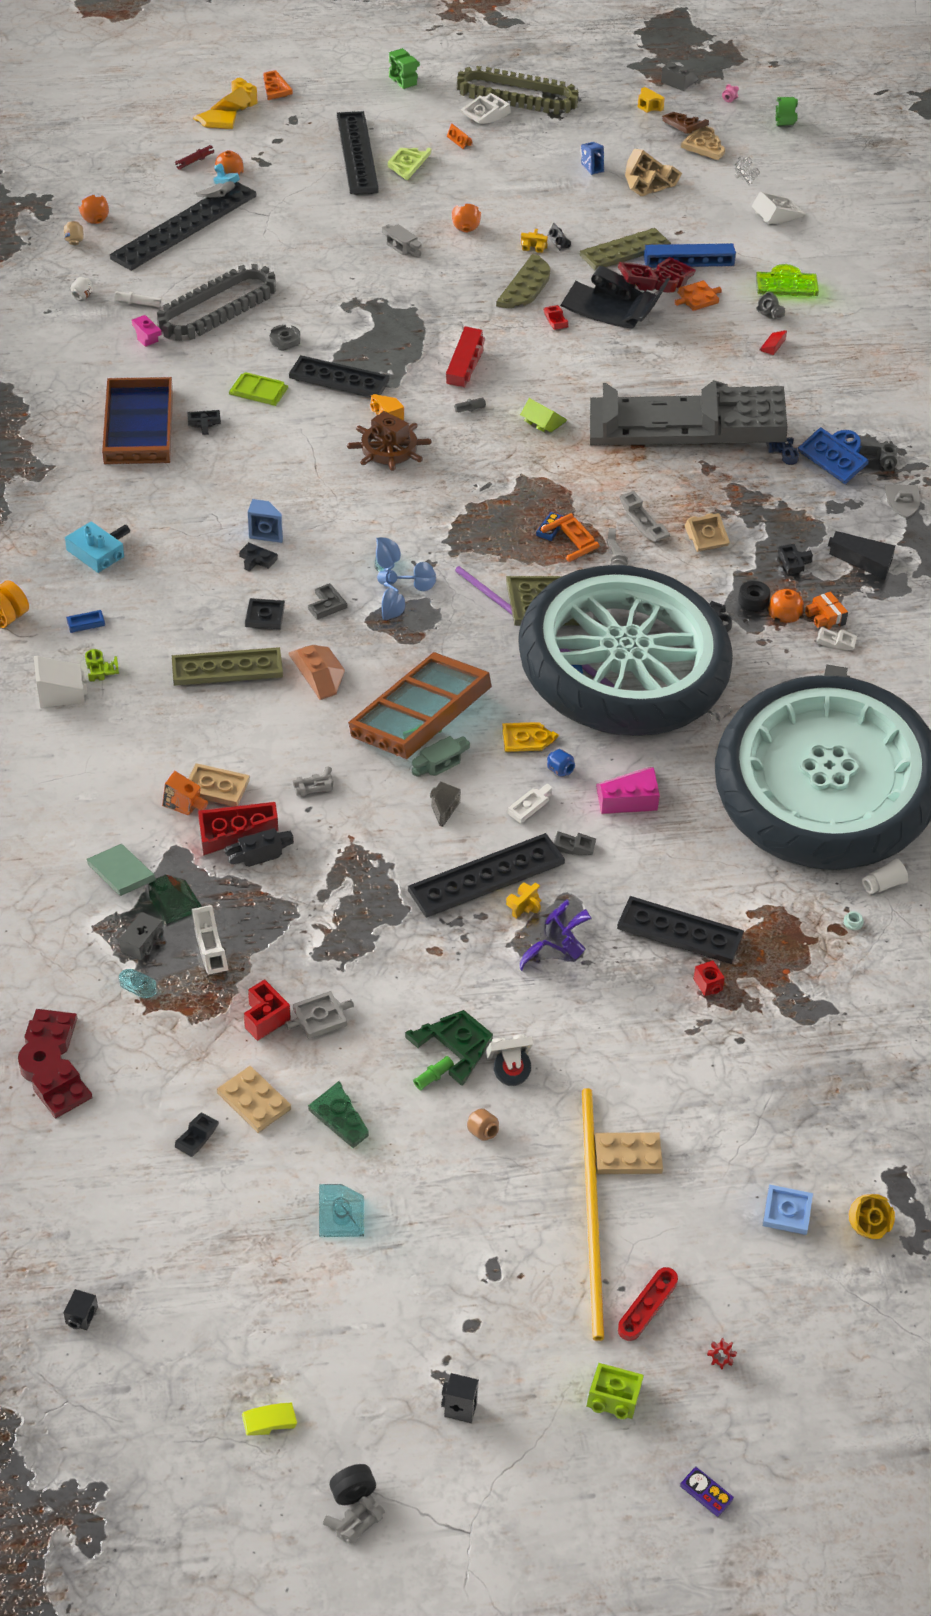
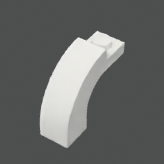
M209 905L192 909L198 947L207 974L227 971L228 965L225 950L222 948L218 936L213 906Z

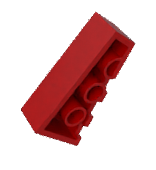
M464 326L446 371V384L465 388L467 382L470 381L471 374L484 351L485 337H483L482 329Z
M276 802L198 811L203 856L238 843V839L272 828L279 831Z

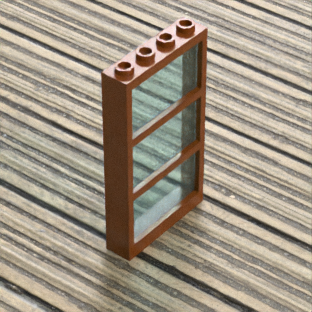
M433 652L348 722L351 737L396 756L408 759L492 687L490 673Z

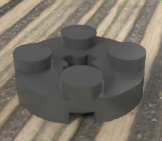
M278 325L272 328L269 334L271 344L278 347V350L285 351L287 348L300 345V330L295 326L289 328L286 325Z

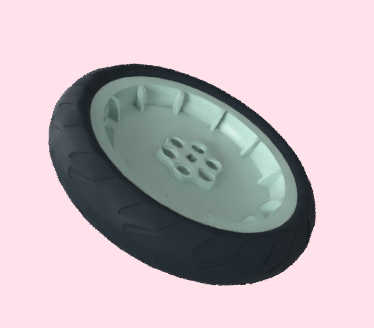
M824 675L791 679L757 694L737 711L726 726L715 757L717 790L723 806L735 826L755 845L781 860L815 869L843 870L868 866L902 851L920 836L931 821V730L921 716L904 700L872 683L850 677Z

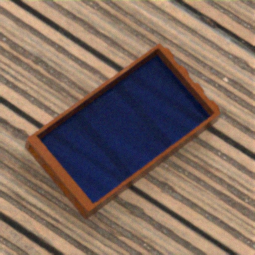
M172 377L107 378L102 447L104 464L170 463L173 402Z

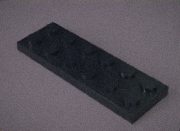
M300 355L289 372L290 379L371 397L373 394L381 395L389 382V375L302 355Z
M633 896L629 897L617 924L618 930L729 964L733 963L744 934L742 929Z

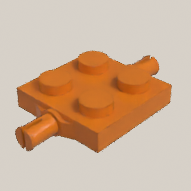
M704 280L679 287L677 293L681 298L675 300V305L686 304L692 311L718 304L720 298L716 294L721 293L722 289L720 286L712 289Z

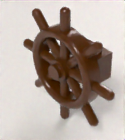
M383 411L371 419V428L366 429L360 425L356 427V430L363 434L361 442L348 443L347 448L362 449L366 457L361 459V465H366L373 461L389 465V469L394 471L396 464L403 463L410 458L417 462H422L423 457L416 454L417 446L430 445L432 440L429 438L417 439L416 434L413 432L418 427L417 423L409 425L408 422Z

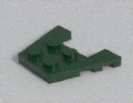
M465 1010L440 1018V1021L430 1025L427 1023L421 1025V1028L415 1031L412 1029L405 1032V1038L419 1048L432 1037H435L461 1060L449 1069V1075L462 1086L491 1043L493 1033Z

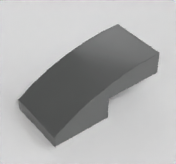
M557 831L554 844L560 852L572 855H592L596 843V838L579 832L574 837Z

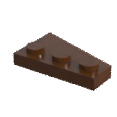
M671 112L662 116L663 122L685 134H690L692 131L709 125L708 119L700 121L699 117L687 118L686 114Z

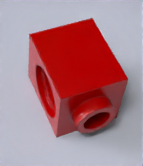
M714 960L695 966L693 979L704 997L723 991L725 977Z

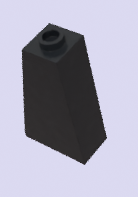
M835 531L834 537H830L828 547H831L830 555L886 580L893 560L895 545Z

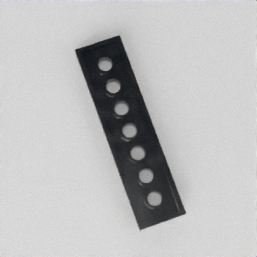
M544 833L408 885V892L427 918L565 864V858L549 836ZM535 853H538V854H541V855H543V856L537 857V856H535L534 854H535ZM517 860H522V861H526V862H525V863H518ZM504 866V867L509 868V869H507V870H502V869H500V867ZM487 873V874H491V876L486 877V876H483L482 874ZM466 880H471V881H474V882H473V883H466L465 881H466ZM452 886L457 889L449 890L448 887ZM435 893L439 894V896L432 897L430 894Z

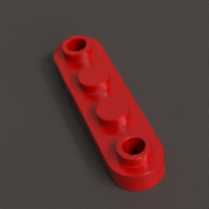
M669 1267L660 1268L620 1319L618 1334L622 1339L627 1341L636 1340L674 1291L678 1282V1274L674 1269ZM626 1329H631L633 1332H627Z

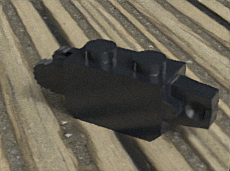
M272 828L239 838L238 843L225 847L224 852L225 855L229 856L228 861L231 865L244 862L245 866L250 867L279 858L282 855L283 848L294 844V837L291 830L277 833L276 829Z

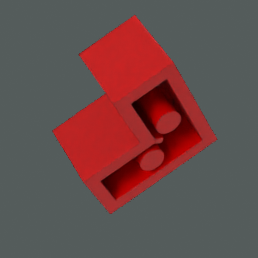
M265 979L248 989L249 1005L252 1008L244 1012L245 1029L257 1041L284 1025L286 1021L291 1020L290 1004Z

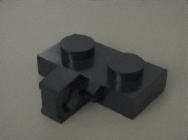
M220 410L187 412L188 426L201 427L202 435L209 434L208 427L221 424Z
M250 542L239 551V557L245 559L244 569L247 571H251L256 565L269 569L278 559L277 553Z
M795 544L778 547L777 552L787 574L802 572L805 569V564L812 563L813 554L811 550L800 552Z

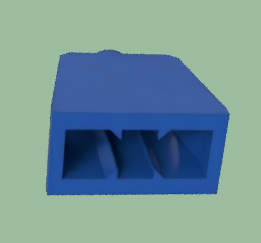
M596 142L582 144L580 148L582 165L591 175L604 172V146Z

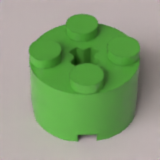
M777 97L778 105L775 108V120L778 122L776 126H793L798 120V113H795L796 107H798V98Z

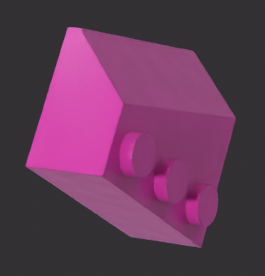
M647 767L596 784L601 814L658 811L660 794L654 767Z

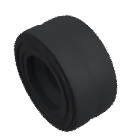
M755 580L743 583L738 595L740 606L749 611L764 610L769 604L770 588L765 583Z
M355 1464L337 1472L331 1478L329 1486L337 1504L345 1506L359 1502L363 1496L368 1497L376 1489V1481L368 1465Z

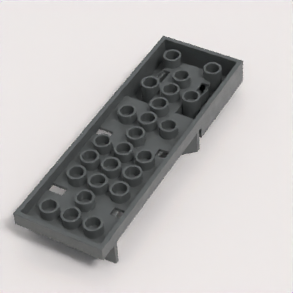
M712 381L701 389V395L618 397L616 389L607 383H603V397H590V445L787 442L788 425L784 386L719 387V395H717L716 381ZM688 428V434H682L681 429ZM629 429V435H623V430Z

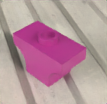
M146 315L132 319V325L135 328L139 342L145 347L159 342L158 336L162 335L161 329Z

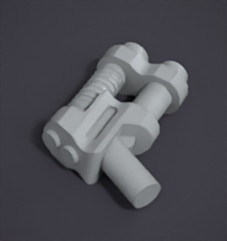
M325 767L322 776L314 774L312 777L304 779L297 777V780H293L296 795L304 797L306 794L331 792L333 790L332 768Z
M371 1495L368 1497L363 1496L354 1509H348L345 1512V1518L342 1521L326 1515L323 1525L336 1529L337 1537L348 1544H353L372 1524L378 1523L383 1518L382 1515L385 1511L380 1505L377 1507L373 1506L376 1502ZM367 1512L369 1516L361 1522L358 1517Z

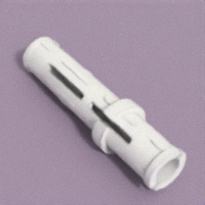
M115 292L117 294L114 297L115 301L128 302L131 305L135 303L161 308L162 298L138 295L133 292Z

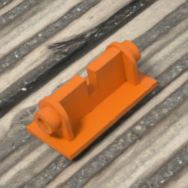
M451 123L447 137L462 149L465 146H471L473 143L472 139Z

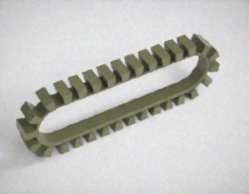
M476 66V71L466 67L465 72L460 70L457 76V90H460V94L463 96L469 93V98L475 99V95L478 98L479 96L486 97L492 93L507 103L510 101V106L516 107L517 102L519 103L518 108L524 109V105L527 104L528 110H532L533 106H535V111L541 112V107H543L544 113H549V109H554L553 114H559L561 109H563L565 114L569 113L571 108L574 110L577 108L579 96L578 89L575 90L574 85L570 84L565 87V81H560V84L557 85V80L552 79L550 84L549 78H543V82H541V77L535 76L534 81L532 80L533 75H527V79H524V74L519 73V76L516 77V72H511L510 76H508V71L503 70L502 74H500V69L494 68V73H492V68L486 67V71H482V66ZM476 79L485 80L486 82L490 81L501 83L502 85L506 84L517 86L518 88L522 87L533 89L534 91L559 94L567 98L564 100H550L549 98L545 99L534 97L533 95L518 94L517 92L492 89L491 87L476 86L468 82Z

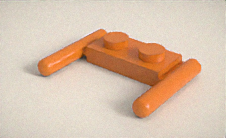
M572 513L541 527V532L546 533L561 526L563 532L580 549L566 557L568 562L600 547L599 543L595 542L593 536L574 518Z

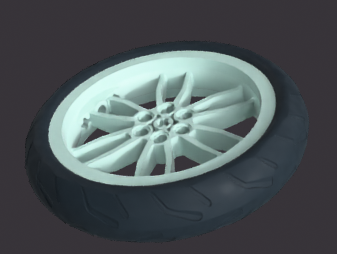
M606 565L581 569L566 574L546 586L532 600L522 619L519 630L518 643L522 667L538 694L565 717L605 733L642 736L662 734L682 728L706 714L714 706L725 690L731 675L733 661L731 641L723 621L714 608L701 595L680 581L645 568L627 565ZM606 609L630 610L627 625L619 626ZM591 611L602 624L591 619L585 613ZM636 612L650 616L641 626L632 624ZM574 618L591 636L557 637L556 635L566 622ZM656 619L664 622L677 632L647 636ZM688 645L690 649L670 648V646ZM559 649H579L583 651L561 653ZM695 661L692 672L680 681L661 663ZM604 662L593 680L571 666ZM610 671L619 673L614 688L600 684V681ZM631 671L646 691L622 690L621 685L624 672ZM649 673L662 680L668 686L661 688Z

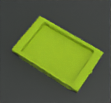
M245 372L239 376L229 390V395L276 406L287 391L288 385H285L280 380Z

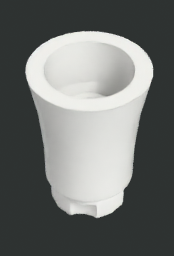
M894 858L883 867L869 873L862 879V883L867 893L871 895L907 883L908 873L903 863L899 859Z

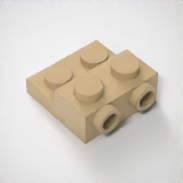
M709 513L702 517L694 516L687 520L685 528L689 539L693 540L697 552L725 547L730 544L719 513Z

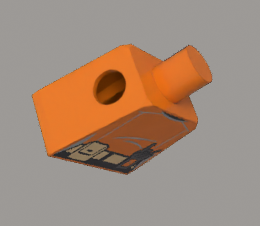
M175 770L165 782L162 806L190 815L195 808L205 810L208 801L200 797L201 787Z

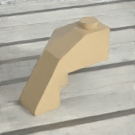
M640 149L633 150L627 161L625 171L630 189L639 196L674 187L682 175L674 166L663 165L647 152Z

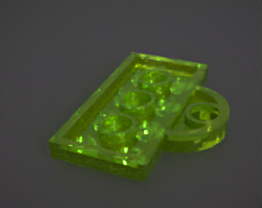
M780 264L773 267L771 272H756L758 294L764 295L767 292H771L778 296H818L817 275L801 273L793 265Z

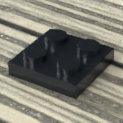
M250 598L245 627L281 630L285 601Z

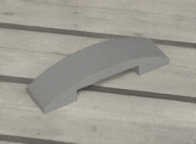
M635 491L620 496L627 515L643 535L655 542L670 537V533L662 523L657 524L642 507L643 501Z

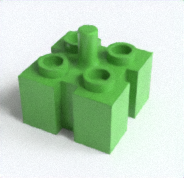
M403 48L389 52V63L391 64V67H389V78L394 82L397 81V84L402 89L417 85L418 74L416 70L420 66V62L412 55L410 56Z

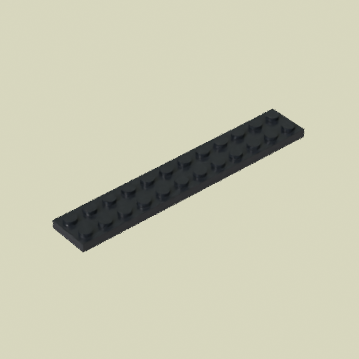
M235 182L234 189L227 192L224 196L206 197L112 252L110 259L132 271L255 198L256 191L239 182Z

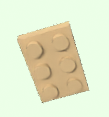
M196 763L188 779L201 787V798L229 806H238L250 781V775Z
M248 1066L217 1088V1094L257 1133L291 1110V1104L251 1066Z
M659 1132L595 1133L597 1174H662L663 1164Z

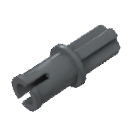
M484 397L473 400L467 399L466 402L454 405L455 412L459 413L468 410L472 412L475 409L486 407V401Z

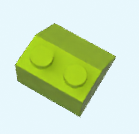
M531 398L528 399L520 413L525 418L523 421L530 425L533 423L537 424L536 428L542 432H545V430L553 432L567 421L566 418Z

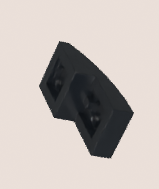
M201 1112L189 1123L188 1130L175 1141V1148L193 1157L211 1137L219 1125V1121Z

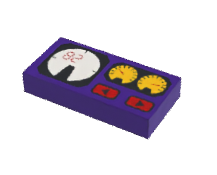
M696 1466L680 1483L682 1489L717 1517L724 1512L734 1499L730 1493Z

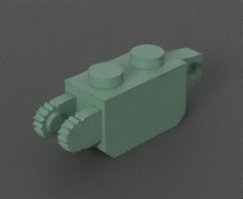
M449 736L429 747H425L420 751V755L412 761V774L419 777L428 772L430 775L436 776L460 764L461 754L470 748L469 740L464 736L457 739Z

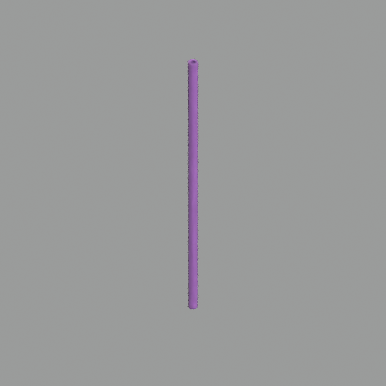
M460 566L456 567L455 572L512 615L509 603ZM559 649L561 653L571 652L569 649ZM588 664L582 665V669L595 678L598 671ZM605 677L600 681L603 685L613 688L615 686Z

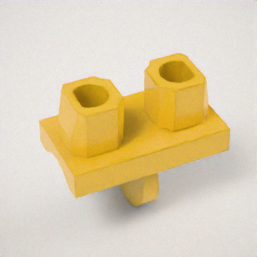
M535 229L534 233H521L522 250L529 251L531 246L535 247L537 253H543L544 249L548 247V236L538 233V229Z
M523 882L518 888L520 897L514 894H510L507 897L506 905L512 909L513 917L517 919L523 912L529 913L531 911L538 913L541 910V899L537 891L540 888L539 884L535 882L530 886Z

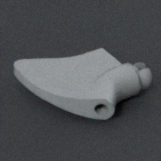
M232 181L223 184L219 183L213 187L196 192V196L222 197L234 189L235 184Z

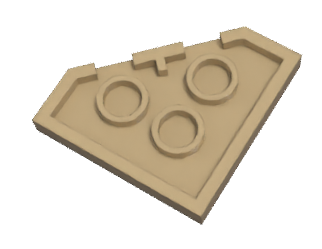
M708 126L693 131L681 143V148L710 157L713 160H719L725 154V148L721 146L719 137L714 134V129Z

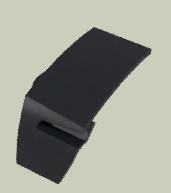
M599 266L591 277L595 287L592 288L575 281L560 306L596 321L633 329L638 321H643L650 313L670 279L667 278L655 293L641 292L636 289V284L628 283L624 276L607 267Z

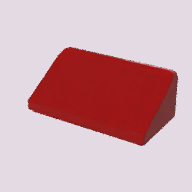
M787 330L773 332L761 346L760 351L774 355L786 340Z

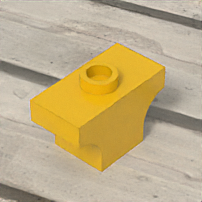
M646 87L641 88V94L638 96L639 109L647 113L664 110L665 97Z

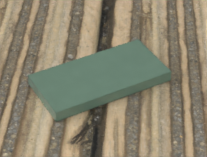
M122 843L86 859L88 865L119 896L156 880L154 873Z

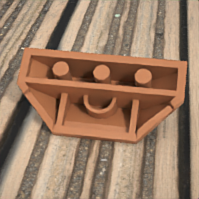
M309 645L289 652V656L319 700L337 694L345 669L329 647Z

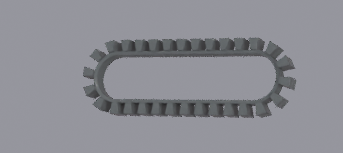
M251 264L252 269L246 270L244 265L238 266V271L232 269L229 271L230 275L226 272L222 274V278L220 276L215 278V282L213 280L209 281L208 286L203 284L200 286V289L198 287L194 289L193 293L191 291L186 293V298L182 295L178 297V301L176 299L171 301V305L169 303L163 305V310H158L157 325L161 332H163L164 337L168 339L172 334H175V341H182V335H188L189 340L195 339V331L201 336L205 334V331L209 332L212 330V326L214 328L220 326L219 322L223 324L227 322V319H233L234 314L236 316L240 315L241 310L246 312L249 310V307H255L256 303L258 305L261 304L263 299L265 301L270 299V293L275 294L276 292L275 273H269V268L266 266L261 271L258 270V264ZM258 279L264 282L260 287L190 324L181 326L169 322L170 319L242 281Z

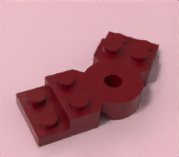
M671 257L658 264L656 270H652L647 265L619 262L618 269L626 281L630 284H636L641 291L659 290L665 280L669 278L670 280L663 292L673 293L676 291V288L686 285L688 279L696 271V269Z
M36 1009L33 1019L29 1020L24 1036L26 1044L19 1051L18 1063L21 1075L27 1081L32 1082L34 1092L56 1119L93 1097L73 1064L61 1057L62 1054L68 1051L78 1019L77 1013Z

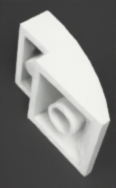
M490 93L486 97L479 96L462 108L460 112L478 123L485 124L504 118L511 113L509 103Z

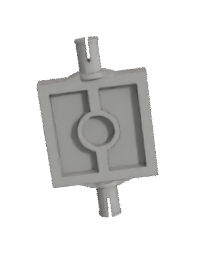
M329 991L294 1003L293 1010L297 1018L286 1021L285 1024L288 1030L300 1026L308 1039H312L346 1027L347 1020L343 1010L354 1007L352 999L340 1003L335 999L332 992Z

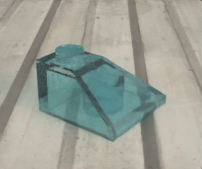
M319 1184V1237H364V1196L343 1184Z

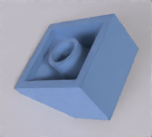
M252 499L247 512L249 538L282 543V514L269 501Z

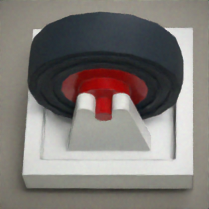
M525 1034L514 1036L510 1040L496 1038L489 1044L485 1051L486 1059H495L494 1073L501 1083L508 1086H517L528 1079L531 1073V1061L527 1054L533 1046L532 1036L526 1037Z

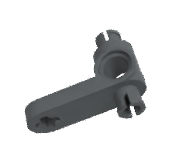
M861 441L859 454L866 459L879 460L885 471H888V469L893 471L897 465L898 447L892 441H889V443L888 441L884 443Z

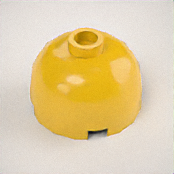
M865 1194L856 1198L849 1210V1221L853 1230L868 1239H880L887 1232H890L895 1222V1211L890 1206L889 1200L879 1194Z

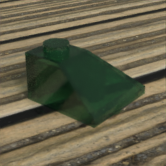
M163 875L155 878V881L148 884L149 897L166 924L192 914V909L202 907L186 880Z

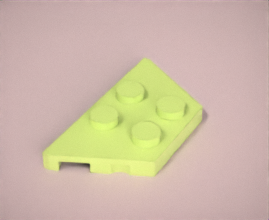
M400 148L388 161V167L405 180H409L430 156L431 148H427L426 151H418V148Z

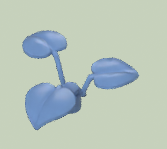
M378 537L376 538V559L378 564L384 568V571L378 573L377 579L380 584L389 587L382 597L383 620H388L400 616L405 609L403 595L398 594L399 590L390 584H394L397 579H414L415 589L427 591L435 585L436 573L429 563L419 562L414 567V576H397L391 569L394 568V563L400 560V548L393 540Z

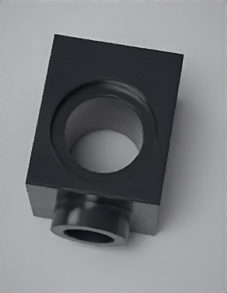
M74 1289L63 1312L65 1323L69 1327L88 1330L98 1309L96 1295Z

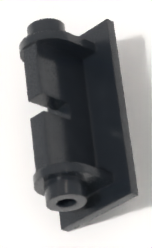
M553 222L549 229L548 237L559 251L562 248H570L571 241L566 238L562 229L558 228Z

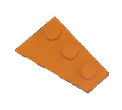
M276 70L263 73L267 100L287 97L293 94L292 88Z

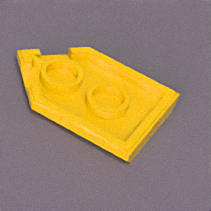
M208 110L194 116L193 119L201 122L205 128L233 129L237 112Z
M540 722L502 723L505 752L542 751L559 737V734L549 731Z

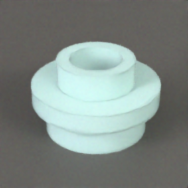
M852 911L844 917L843 923L850 930H859L862 928L864 920L860 913Z

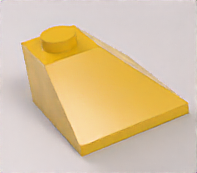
M241 86L223 97L210 109L223 111H238L241 109L243 111L248 107L247 104L251 99Z

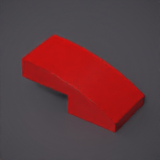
M558 305L543 307L545 316L554 330L569 327L568 321L563 317V310Z

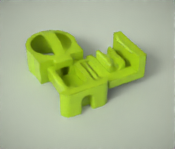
M91 649L85 653L87 669H90V673H88V680L90 682L95 681V679L102 681L105 679V675L119 674L117 656H114L113 662L108 663V661L104 662L103 653L98 649Z

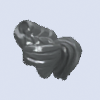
M767 292L758 300L756 309L759 313L772 315L774 319L785 316V308L779 305L778 298L773 293Z

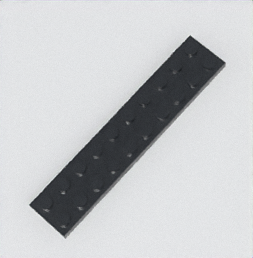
M364 111L337 112V122L350 194L379 193Z

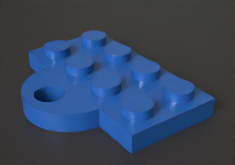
M820 427L798 447V452L844 484H847L868 464V459L859 454L861 449L860 437L851 430H841L832 435ZM848 438H854L851 442L846 441Z

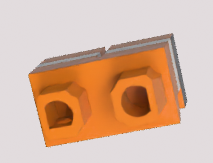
M831 591L814 597L812 604L806 605L805 614L808 617L815 615L814 624L817 628L824 626L829 630L835 624L839 626L846 625L848 611Z

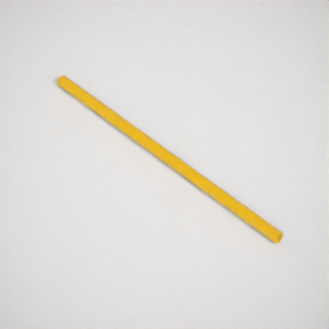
M585 1088L582 1090L592 1333L593 1340L602 1341L604 1340L593 1096L592 1090Z

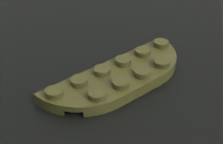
M532 254L498 298L496 306L515 308V306L521 304L525 306L533 302L549 281L550 267L548 263L539 255Z

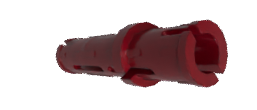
M208 145L203 149H197L195 153L175 161V165L181 164L177 166V169L181 170L198 160H204L206 156L214 154L215 150H210L213 146Z

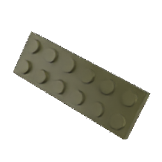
M650 228L649 230L580 250V257L596 270L599 266L610 267L619 264V262H626L644 256L645 245L671 244V242L656 228Z
M280 647L171 655L174 686L283 677Z

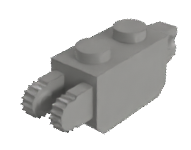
M387 224L382 227V233L387 237L388 246L402 255L421 256V251L419 250L421 243L418 241L417 236L399 224L395 226Z

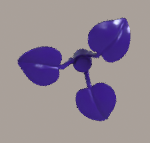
M567 899L562 902L558 908L549 914L545 924L548 925L555 919L563 930L561 934L567 936L562 942L563 948L547 940L538 941L522 956L519 964L520 970L523 971L525 964L545 945L551 946L563 954L567 952L574 960L577 959L586 948L575 938L571 929L592 919L586 909L582 910L565 928L559 920V915L567 909L569 900Z

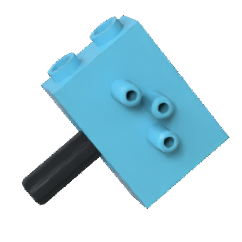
M91 521L65 537L66 550L99 573L124 557L123 543L119 539L130 533L131 530L128 525H123L109 534Z

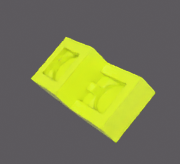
M292 1402L266 1405L242 1413L247 1436L269 1435L271 1430L294 1429L297 1425Z

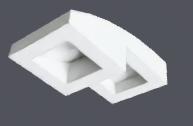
M821 627L816 643L839 650H853L857 636L842 629L837 634Z

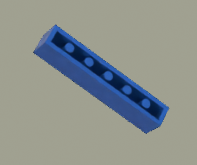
M733 243L645 245L644 261L645 265L651 268H657L658 264L669 257L690 267L734 266L736 251Z

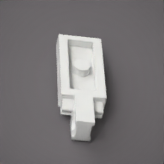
M546 784L539 790L531 789L508 807L507 814L519 823L524 822L549 801V797L552 796L553 787Z

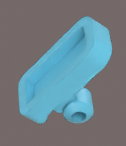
M221 163L214 166L218 175L213 178L215 184H223L229 181L235 183L240 180L238 173L226 174Z

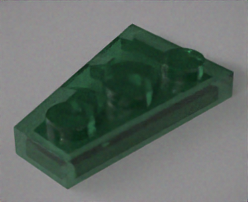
M340 1081L308 1105V1110L352 1148L369 1136L367 1127L359 1113L352 1106L351 1100L344 1092Z

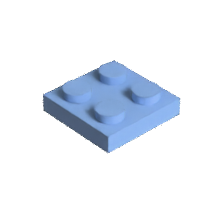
M769 1184L762 1226L807 1235L813 1193Z

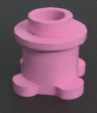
M730 84L726 86V90L722 93V97L726 102H733L734 99L738 98V86H731Z

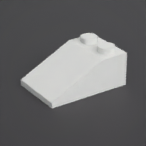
M760 191L752 205L756 210V214L762 216L767 224H781L805 216V213L790 198Z

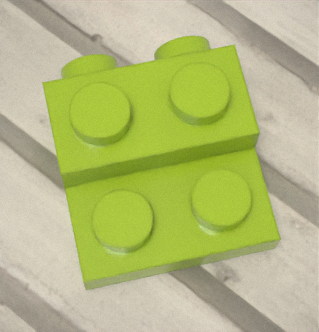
M598 1363L586 1407L591 1408L596 1413L608 1412L614 1414L618 1419H633L644 1375Z

